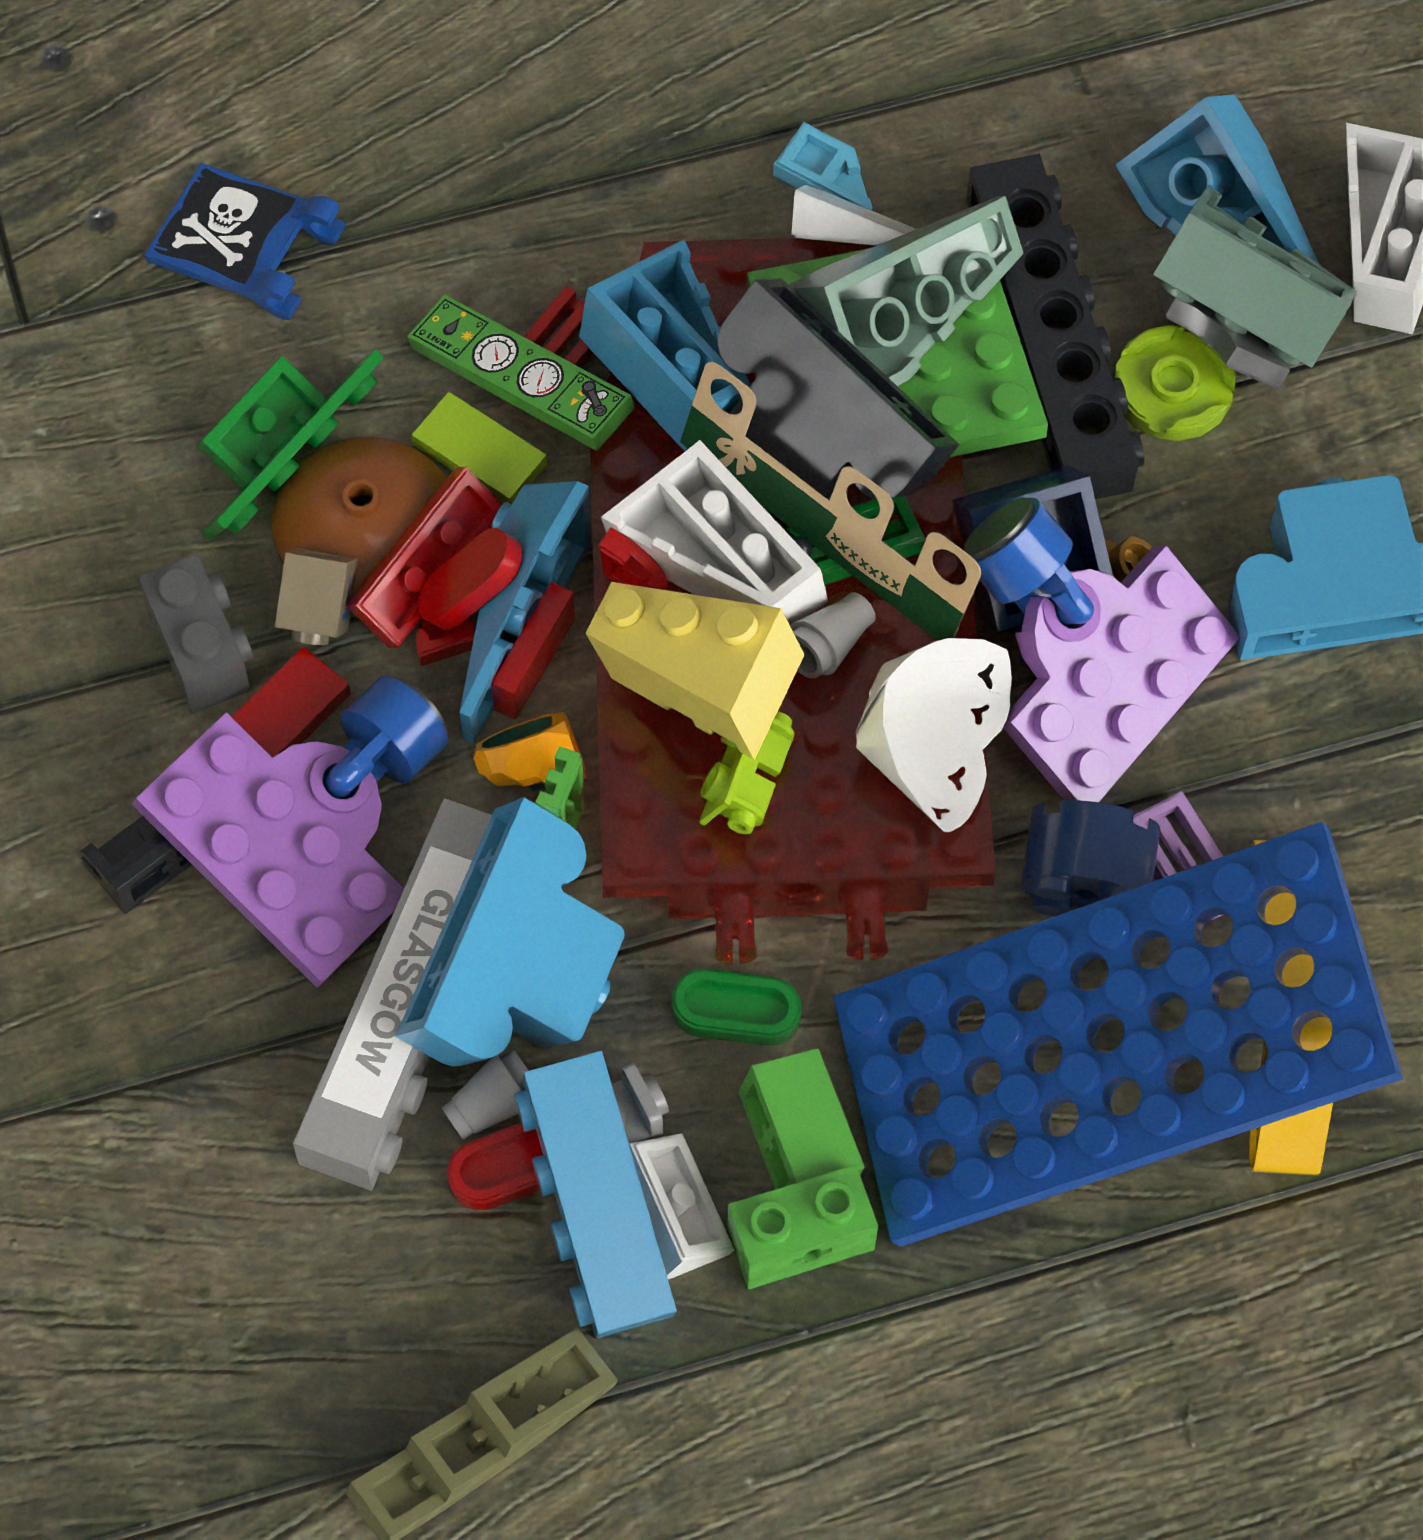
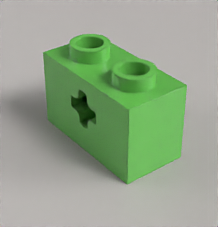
M856 1164L728 1204L727 1230L748 1290L875 1250L878 1224Z

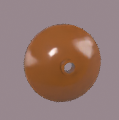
M354 437L325 445L310 453L298 463L299 467L280 486L276 495L272 511V532L280 560L284 565L285 552L297 547L358 557L354 597L447 478L426 455L411 446L395 440L381 437ZM359 496H368L372 499L369 504L364 506H357L351 503Z

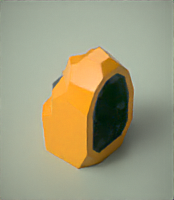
M560 712L524 721L485 738L476 744L473 759L479 774L485 776L497 787L519 785L536 791L545 788V778L549 769L555 770L554 757L559 746L578 753L581 752L569 719L565 712ZM583 761V779H585L587 777L586 768Z

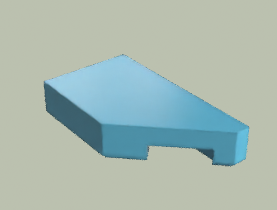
M803 122L773 164V176L797 189L803 185H808L872 211V204L870 198L867 197L860 174L861 168L855 148Z

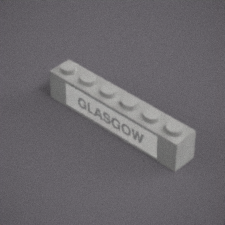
M446 798L443 799L294 1139L293 1146L299 1165L370 1191L373 1190L380 1172L390 1174L402 1146V1137L396 1134L405 1113L415 1115L421 1105L428 1081L426 1077L421 1075L430 1057L396 1038L395 1035L492 814Z

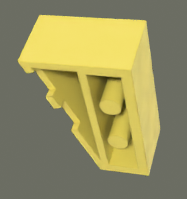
M611 582L586 631L587 637L613 680L666 710L670 708L677 710L691 718L697 728L710 735L713 732L735 743L741 753L754 760L804 657V653L781 608Z

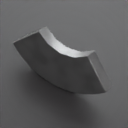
M1161 286L1159 294L1167 319L1188 329L1211 346L1219 354L1226 367L1273 388L1281 387L1290 369L1286 361L1277 357L1269 350L1268 342L1249 331L1242 334L1225 327L1215 318L1216 312L1197 300L1193 303L1181 301L1169 294Z

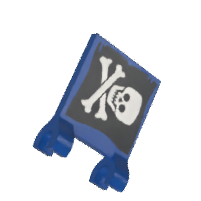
M201 163L144 256L149 263L247 297L272 315L281 319L291 320L301 303L299 295L290 293L295 285L294 278L276 271L277 267L301 228L316 240L325 244L335 245L346 226L344 221L335 218L340 207L338 202L324 196L301 198Z

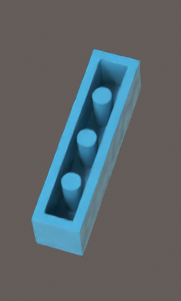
M602 1051L524 1072L522 1082L525 1090L514 1093V1098L524 1132L536 1129L543 1155L532 1158L533 1166L542 1196L554 1194L561 1220L551 1222V1229L561 1262L570 1259L574 1261L580 1285L570 1287L569 1292L579 1326L583 1327L591 1324L595 1339L673 1317L677 1309Z

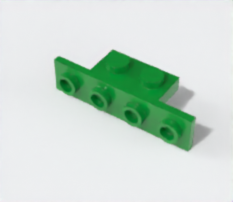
M377 349L373 350L361 359L326 397L283 356L279 357L196 445L241 488L201 532L211 540L226 528L233 535L241 530L259 510L252 500L266 485L273 492L276 491L296 471L299 464L292 457L306 442L313 449L316 448L334 430L339 422L332 414L345 400L354 406L372 389L378 380L371 372L385 357Z

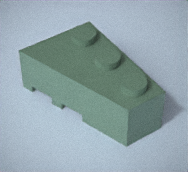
M1207 185L1153 275L1163 280V288L1177 299L1187 303H1193L1197 300L1216 312L1215 318L1225 327L1242 334L1249 331L1268 342L1269 350L1287 363L1298 365L1302 362L1312 368L1349 309L1357 291L1297 248L1289 253L1263 238L1262 234L1267 227L1254 217H1248L1244 225L1217 206L1223 195Z

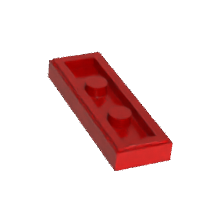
M466 466L456 467L346 606L388 648H399L422 618L419 613L418 602L421 590L427 579L436 569L479 534L490 529L498 510L503 504Z

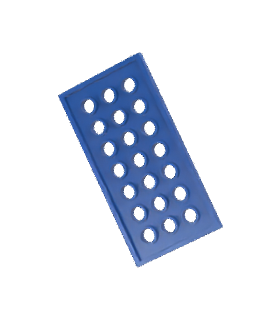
M1323 821L833 996L890 1240L900 1247L1403 1079L1330 829ZM1280 893L1294 894L1296 909L1293 916L1283 924H1268L1265 920V908L1270 899ZM1218 915L1230 916L1233 922V929L1229 939L1217 947L1205 946L1202 941V931L1205 924L1211 918ZM1155 937L1168 938L1170 953L1166 961L1154 969L1143 968L1140 963V953L1143 946ZM1297 955L1312 956L1314 972L1309 981L1299 987L1285 986L1282 979L1285 964ZM1097 958L1105 959L1108 966V974L1103 984L1094 990H1081L1078 979L1082 967L1090 960ZM1238 976L1248 978L1250 994L1245 1003L1235 1009H1223L1219 1002V993L1224 983ZM1033 980H1043L1046 985V997L1042 1005L1034 1011L1021 1012L1018 1006V995L1023 986ZM1170 999H1184L1187 1006L1184 1022L1178 1028L1171 1031L1159 1030L1156 1019L1160 1007ZM971 1002H983L985 1006V1019L982 1025L974 1032L961 1033L958 1028L960 1011ZM1317 1017L1330 1019L1333 1030L1329 1042L1321 1049L1315 1051L1304 1050L1300 1043V1034L1304 1025ZM1110 1020H1121L1124 1026V1037L1121 1044L1113 1051L1106 1053L1098 1052L1095 1047V1035L1099 1027ZM921 1022L925 1028L923 1044L914 1053L901 1054L898 1048L900 1033L907 1025ZM1252 1039L1265 1040L1268 1047V1056L1263 1066L1254 1072H1240L1236 1063L1240 1047ZM1058 1041L1062 1047V1059L1059 1065L1049 1073L1038 1074L1033 1065L1037 1049L1046 1042ZM1192 1060L1200 1061L1204 1068V1078L1201 1085L1191 1093L1178 1094L1173 1084L1176 1070L1185 1062ZM997 1062L1001 1070L998 1086L988 1094L977 1095L973 1089V1077L976 1071L986 1063ZM1137 1082L1141 1090V1099L1138 1106L1127 1115H1115L1111 1108V1098L1114 1091L1123 1083ZM936 1083L940 1090V1100L937 1107L927 1115L917 1116L913 1109L915 1093L925 1084ZM1074 1103L1079 1115L1075 1128L1067 1135L1053 1136L1049 1127L1051 1114L1062 1104ZM1013 1124L1017 1134L1015 1146L1005 1156L992 1157L988 1149L991 1133L1000 1125ZM941 1145H952L955 1151L953 1168L943 1177L932 1178L928 1172V1159L931 1153Z

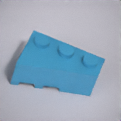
M685 239L587 288L579 334L580 339L684 451L688 450V448L682 445L680 440L704 367L707 363L715 362L745 385L751 386L746 373L736 372L728 367L720 356L718 333L721 327L718 326L709 306L711 297L705 283L698 282L689 262L691 253ZM724 379L712 381L710 391L715 403L723 411L730 413L741 399L740 393L730 382Z

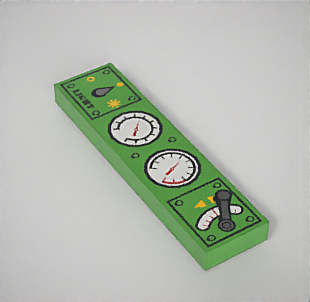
M446 294L407 336L411 348L595 451L599 450L635 408L630 394Z

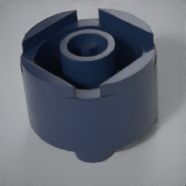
M1060 801L1058 813L1044 814L1045 803L1036 805L1032 809L1020 886L1026 894L1033 897L1031 906L1033 911L1043 915L1058 916L1069 912L1071 907L1080 908L1153 882L1160 836V826L1156 821L1149 818L1148 827L1145 829L1133 824L1134 811L1116 805L1092 801Z

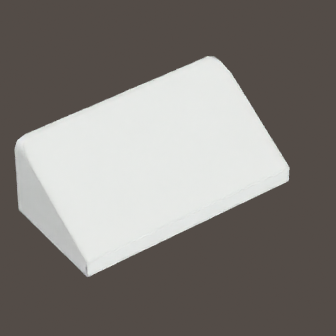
M683 1134L630 1143V1150L667 1278H674L730 1255L734 1251L733 1245Z

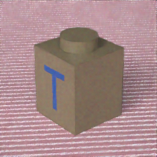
M299 547L285 552L275 627L292 630L291 640L312 645H328L329 637L337 638L346 633L351 610L346 605L353 598L359 558Z

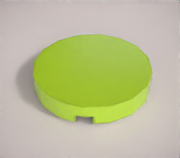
M1166 325L1147 329L1127 343L1120 359L1116 363L1114 379L1120 378L1122 380L1127 397L1128 409L1127 413L1124 414L1125 418L1133 427L1158 439L1182 441L1201 437L1221 423L1232 404L1236 378L1235 371L1226 367L1219 354L1194 333L1185 332V328L1182 326Z

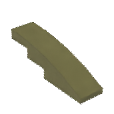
M576 1328L472 1391L465 1405L412 1436L405 1450L352 1481L346 1495L379 1540H399L446 1510L552 1435L612 1389L618 1379L579 1328Z

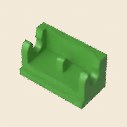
M818 1048L751 1066L738 1093L775 1189L855 1164L859 1174H861L865 1166Z

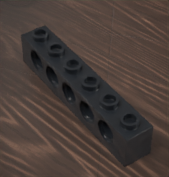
M1040 153L970 167L966 198L969 208L998 196H1006L1014 224L1028 223L1034 226L1023 228L1015 225L1024 254L1005 273L1000 282L1048 422L1046 438L1041 439L1050 471L1072 466L1089 475L1095 499L1133 492L1137 469L1144 466L1143 445L1138 431H1129L1124 414L1127 413L1128 409L1125 388L1120 378L1112 379L1107 362H1110L1111 359L1108 335L1103 326L1095 327L1091 311L1094 310V295L1091 282L1087 275L1079 276L1074 262L1078 258L1077 240L1070 224L1063 225L1058 212L1062 207V198L1056 176L1054 174H1046ZM1044 273L1050 276V278L1040 279L1030 274ZM1057 323L1065 326L1067 329L1054 330L1047 327L1046 324ZM1072 374L1081 377L1084 381L1070 382L1061 376ZM1089 426L1096 428L1101 433L1089 435L1077 428Z

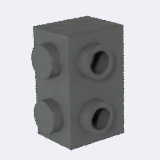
M198 554L138 576L147 611L191 713L193 714L251 691L244 663L254 659L253 653L241 624L229 627L222 610L230 608L231 604L218 572L207 575Z

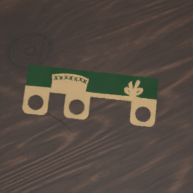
M715 362L707 363L704 367L680 443L689 449L701 440L760 505L799 535L808 538L812 545L934 639L940 641L946 638H954L981 577V569L976 560L942 534L933 532L927 536L916 565L911 564L881 541L894 510L893 500L886 491L857 469L846 466L839 474L830 501L745 437L756 407V397L753 391ZM724 379L738 390L743 401V408L739 414H729L715 403L710 391L713 380ZM850 484H862L874 493L880 505V512L876 518H865L851 507L846 495L847 487ZM945 549L951 551L962 561L967 573L964 583L959 585L951 584L937 573L932 561L936 550Z

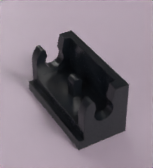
M144 816L140 817L97 849L95 845L90 843L81 850L84 855L81 857L83 865L125 914L192 865Z

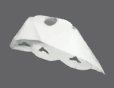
M946 638L884 663L869 691V700L856 729V748L944 832H951L961 827L969 819L984 789L987 773L983 749L1001 732L1010 709L1012 676L1007 649L984 639ZM991 663L994 665L992 672L989 674L992 680V688L988 689L983 679L978 676V673L985 670ZM988 705L989 709L981 715L982 723L977 725L971 709ZM961 767H965V774L960 778L962 790L958 791L955 784L948 779V776L955 774ZM931 807L937 809L946 808L949 812L941 813V819L939 820L936 819V814Z

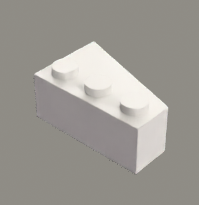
M1346 123L1352 288L1357 291L1353 299L1354 322L1413 334L1423 306V138Z
M701 440L601 516L606 533L611 527L625 535L655 560L668 581L694 595L781 608L790 626L795 621L814 613L828 602L821 569Z

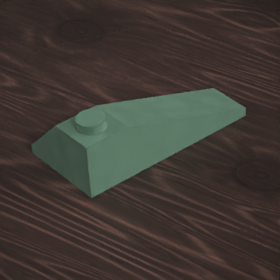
M998 196L827 265L789 285L892 382L899 386L908 381L921 367L918 361L935 342H944L956 329L953 323L973 301H981L1024 253L1006 196Z

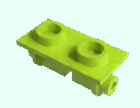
M777 712L755 760L741 753L735 743L721 737V742L728 746L722 762H717L712 767L703 783L701 797L707 799L699 821L700 824L705 826L718 814L729 818L727 825L730 829L740 834H750L754 827L760 826L763 823L776 783L755 772L759 768L774 777L781 772L795 736L794 730L791 728L793 721L788 715Z

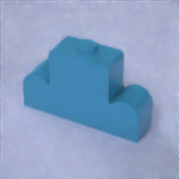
M1387 475L1352 481L1334 477L1322 480L1311 487L1284 490L1279 494L1270 523L1276 555L1257 554L1245 560L1238 569L1228 601L1230 622L1239 634L1236 647L1240 661L1423 634V542L1418 543L1415 540L1401 484L1397 477Z
M525 797L495 808L397 1030L396 1038L433 1059L454 1067L495 1057L503 1052L509 1044L512 1031L543 1049L575 1042L583 1037L591 1015L599 1010L608 996L610 981L607 980V977L625 934L619 924L562 891V885L578 878L584 869L586 861L585 843L579 832L570 824Z

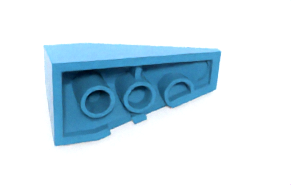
M1235 94L1205 97L1116 164L1117 169L1145 215L1160 228L1166 227L1174 235H1177L1188 214L1207 185L1223 195L1217 206L1244 225L1248 217H1254L1267 227L1262 234L1263 238L1289 253L1297 248L1318 263L1269 150Z
M579 481L523 485L513 504L505 502L493 520L491 528H499L520 542L522 562L513 581L479 609L459 712L462 739L472 744L475 743L494 710L491 683L551 582L566 588L591 545L589 486Z

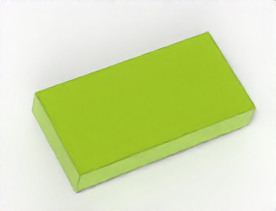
M449 391L412 434L413 446L452 471L456 467L466 466L502 504L505 502L513 504L523 485H531L547 466V454Z

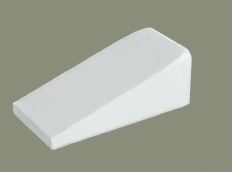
M803 185L795 190L791 235H795V238L877 246L916 230L906 224L808 185Z

